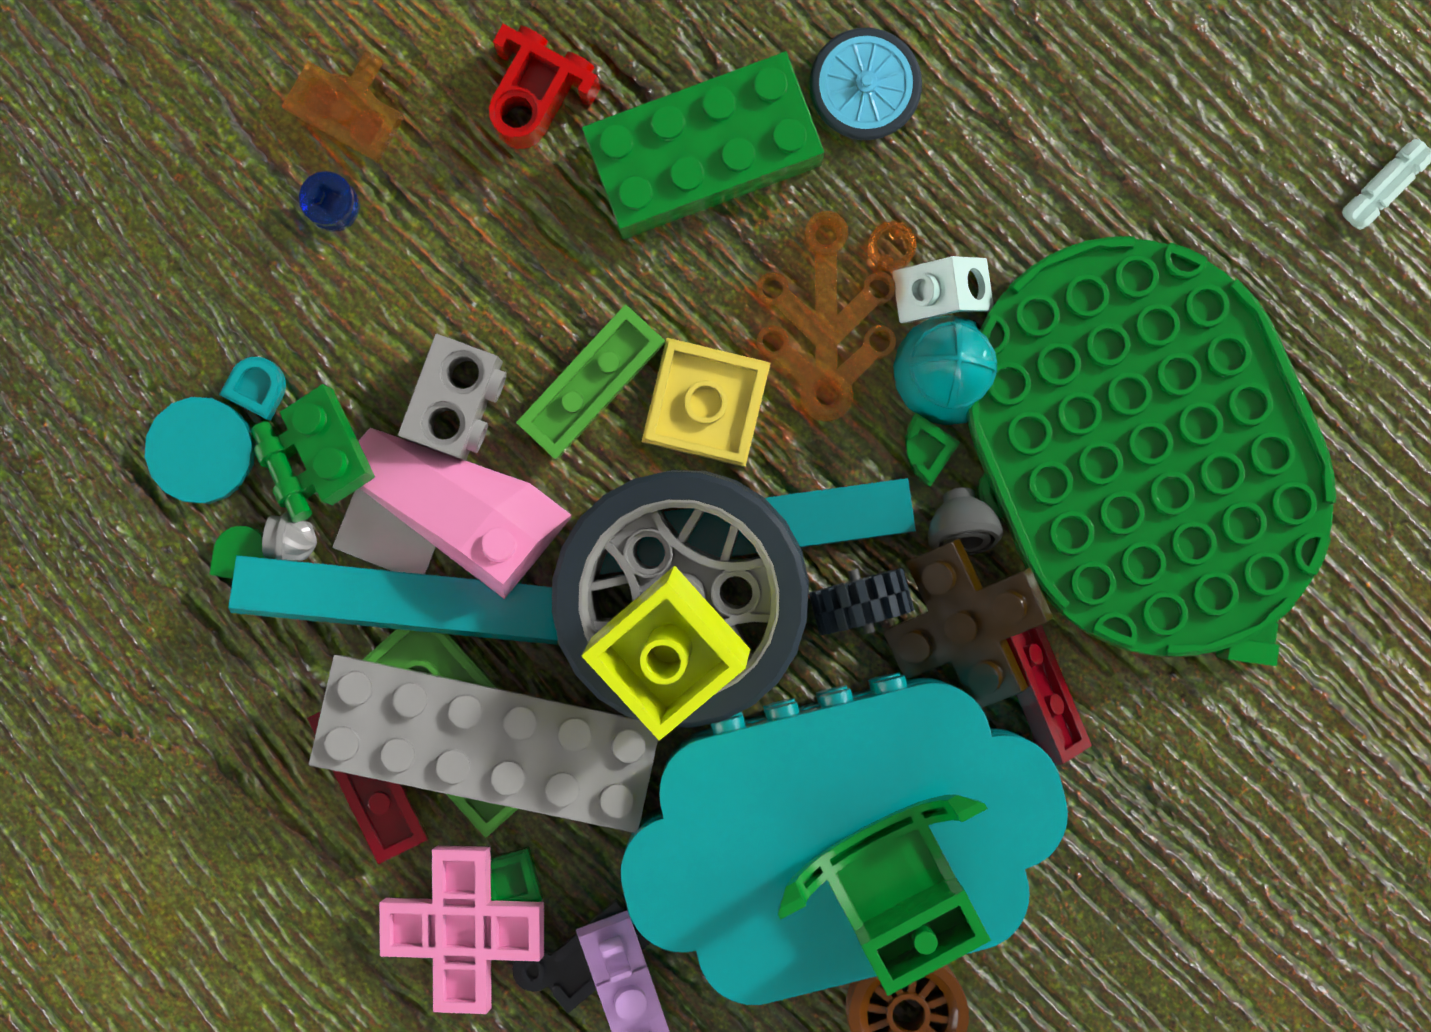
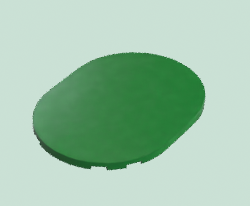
M1134 236L1105 237L1068 246L1040 260L1012 282L988 313L980 332L988 338L995 351L997 373L993 385L985 395L968 409L967 420L971 438L1025 568H1031L1042 594L1063 616L1089 635L1130 652L1162 657H1186L1216 652L1238 645L1274 625L1294 607L1295 602L1302 596L1314 576L1318 574L1331 541L1330 531L1333 520V505L1336 503L1335 476L1330 453L1272 321L1258 300L1238 279H1232L1223 270L1207 261L1208 257L1189 248L1171 242L1170 244L1151 240L1136 239Z

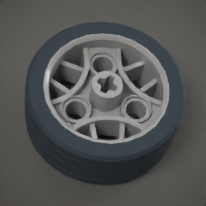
M671 470L636 478L603 495L579 518L561 548L553 575L552 615L559 645L578 678L598 699L625 716L640 720L581 655L591 637L613 619L602 618L598 602L599 589L629 583L632 600L634 601L673 566H676L750 648L746 669L676 726L692 728L726 720L753 706L780 681L797 654L807 621L809 579L802 549L787 521L763 496L737 480L711 472ZM694 508V511L680 534H678L668 521L663 509ZM704 512L717 515L731 524L721 557L705 553L687 542ZM739 530L754 545L759 556L731 559ZM643 537L657 538L663 544L665 557L660 565L648 566L639 560L637 546ZM609 552L615 558L624 574L599 579L604 558ZM733 576L746 579L753 591L751 600L740 606L729 603L724 598L722 586L726 579ZM766 622L768 623L766 631L755 649L752 650L739 624Z

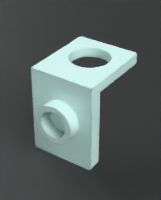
M951 256L893 271L900 323H911L955 312H989L994 306L986 258ZM969 271L977 279L978 296L976 299L972 296L968 287Z

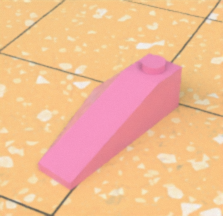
M369 428L358 441L375 475L374 479L360 487V489L503 599L508 596L571 519L570 513L528 482L373 428Z

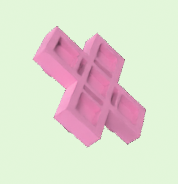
M438 845L432 849V899L385 898L379 902L380 956L433 958V1012L487 1014L492 1008L491 960L540 961L544 957V902L491 901V847Z

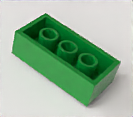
M786 51L582 127L587 146L623 240L820 167L825 153Z

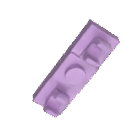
M628 910L576 929L611 1032H670Z

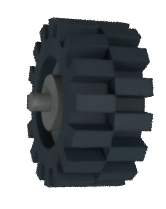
M904 568L864 578L860 577L859 569L848 571L850 581L809 593L820 635L861 626L863 627L864 634H870L875 632L873 623L901 616L915 610Z

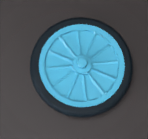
M856 28L835 36L820 50L812 65L809 88L811 99L818 115L831 129L852 139L874 140L896 132L912 117L921 97L922 76L913 52L898 37L880 29Z

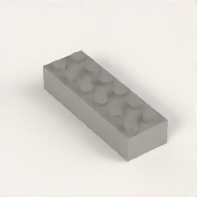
M334 655L309 765L635 833L640 825L658 739L640 720L625 715L348 656Z

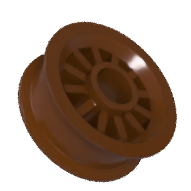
M945 965L926 975L917 988V981L889 996H887L877 976L850 983L846 997V1015L851 1032H873L883 1027L885 1029L882 1032H967L969 1023L967 999L957 978L950 968ZM935 985L941 989V991L928 995ZM875 991L884 1001L870 998ZM911 999L921 1004L918 1016L910 1022H899L892 1017L895 1006L903 1000ZM942 1004L946 1005V1011L932 1009ZM867 1011L882 1013L867 1019ZM930 1021L943 1023L940 1030L932 1026Z

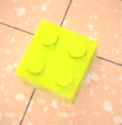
M673 566L594 634L581 656L660 741L746 669L750 648L677 567Z

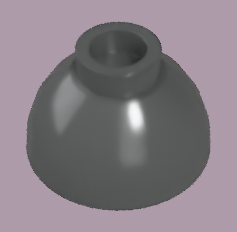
M956 488L946 492L943 495L944 504L935 512L928 530V545L932 550L960 538L968 556L993 548L1004 535L1001 522L995 511L985 502L976 499L975 491L970 488Z

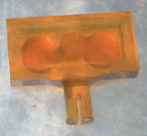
M364 50V54L350 77H347L345 75L331 74L307 61L281 107L290 115L378 164L404 120V116L400 112L379 101L369 89L385 62L375 54L373 56L371 52Z

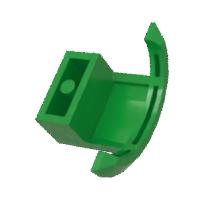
M956 794L942 795L914 803L857 830L814 857L790 879L778 907L780 920L806 907L809 897L827 880L887 996L990 942L991 939L967 893L952 871L929 825L951 820L962 823L988 808L985 803L976 799Z

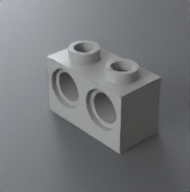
M435 334L398 436L465 461L470 451L478 453L488 428V423L481 421L488 401L497 402L506 380L507 373L500 370L503 361L497 355ZM464 361L475 362L479 368V376L475 384L465 389L457 388L452 380L455 367ZM455 411L460 419L458 432L450 439H439L434 432L435 419L442 412Z

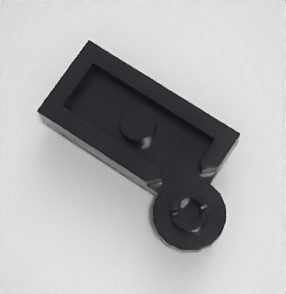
M616 898L584 926L627 911V909ZM633 924L641 950H643L651 942L643 937ZM577 932L552 954L544 949V957L540 961H514L513 977L521 988L535 992L549 987L553 992V997L568 1014L597 990Z

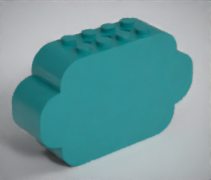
M899 672L869 679L870 689L852 693L851 688L848 689L847 685L816 692L818 702L798 706L795 698L773 702L763 706L765 715L744 720L741 711L726 720L711 723L712 728L689 735L669 755L660 783L661 807L642 818L639 829L635 833H631L621 864V882L630 918L641 935L659 948L673 952L696 951L701 970L709 984L727 999L745 1005L767 1004L876 977V973L827 880L809 897L806 907L780 920L778 907L785 887L790 879L806 863L857 830L914 803L942 795L956 794L979 800L985 803L988 809L962 823L951 820L929 825L991 939L990 942L969 953L994 947L1013 935L1026 915L1030 894L1025 869L1033 867L1048 858L1060 844L1066 830L1068 818L1066 798L1059 772L1049 755L1033 742L1012 731L998 727H989L988 720L979 704L964 691L933 678L921 677L906 680L905 675H900Z

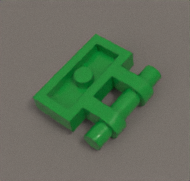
M321 384L279 412L287 427V431L281 435L276 436L270 422L258 423L251 429V434L257 444L254 448V453L259 464L262 467L268 468L275 483L273 494L280 507L287 509L291 520L295 523L302 522L311 517L312 510L306 499L316 492L321 502L334 505L375 478L334 390L324 384ZM296 453H299L306 468V471L298 476H295L288 461V458Z

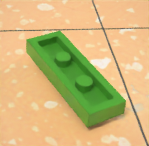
M625 304L516 423L552 457L558 460L665 344V340Z

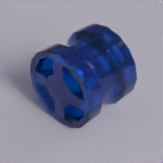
M330 171L317 172L309 176L301 185L299 205L304 215L322 230L329 232L342 231L350 227L357 219L360 210L359 197L354 188L339 174ZM325 193V197L322 203L317 205L316 203L320 202L322 196Z

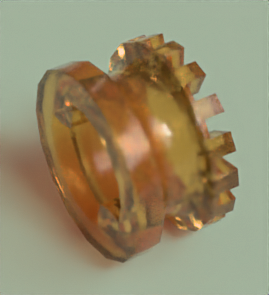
M893 220L891 222H883L874 229L868 240L867 253L869 260L876 268L885 272H893L894 270L905 268L915 255L917 247L915 234L912 233L910 227L905 226L902 222L899 223ZM889 233L893 240L900 238L904 240L906 254L901 259L894 261L890 254L882 256L878 253L877 240L884 234Z

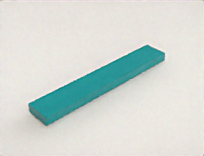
M908 478L765 498L787 521L800 548L916 531ZM694 508L664 511L668 521L678 534L684 528ZM704 512L687 542L705 553L721 557L731 524L717 515ZM739 530L731 557L758 554L754 545ZM643 537L638 543L637 555L643 564L658 566L663 562L665 549L657 538ZM608 552L604 558L600 575L623 572L615 558Z
M236 555L228 606L230 613L557 645L558 636L552 615V587L517 584L508 596L503 599L480 580Z

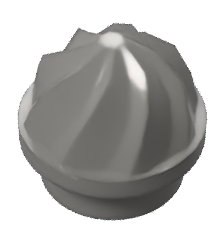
M285 512L282 516L270 515L263 532V556L265 558L297 562L306 560L317 545V538L311 523L305 520L295 523L291 520L288 512Z

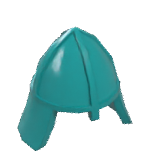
M955 315L929 318L913 327L899 344L893 364L895 386L906 407L928 421L944 426L967 423L968 409L981 399L993 385L997 373L995 351L988 338L978 330L977 324L973 320Z

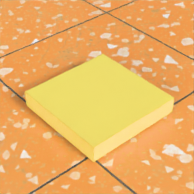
M666 338L641 442L746 467L771 363Z

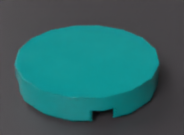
M189 397L171 403L155 417L146 435L144 457L151 477L165 493L183 502L210 504L230 497L239 489L238 487L243 483L244 479L249 476L254 466L255 441L249 424L234 408L213 398Z

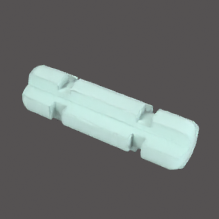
M1414 139L1407 143L1396 154V158L1390 161L1361 190V194L1357 197L1355 196L1343 208L1342 214L1344 218L1359 230L1369 226L1380 215L1379 210L1387 208L1416 178L1415 175L1422 172L1431 163V149L1419 139Z

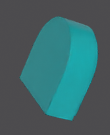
M249 357L235 365L219 395L271 421L285 394V376L282 370L272 361L262 357Z

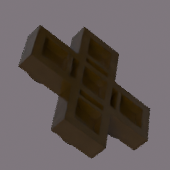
M960 538L907 561L906 564L928 611L895 624L883 631L906 680L952 662L965 692L981 708L1022 693L1027 689L1028 685L1006 639L1042 625L1053 618L1031 568L1029 567L982 587Z

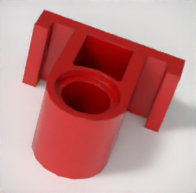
M503 23L493 40V45L497 55L508 61L512 52L516 56L491 99L489 117L500 140L510 147L525 149L536 145L543 138L572 85L578 88L581 102L591 107L601 88L598 76L593 73L595 67L583 57L567 51L563 57L547 48L548 41L536 31L523 25L516 31ZM517 106L529 108L532 111V117L526 125L513 128L505 124L506 115L512 108Z

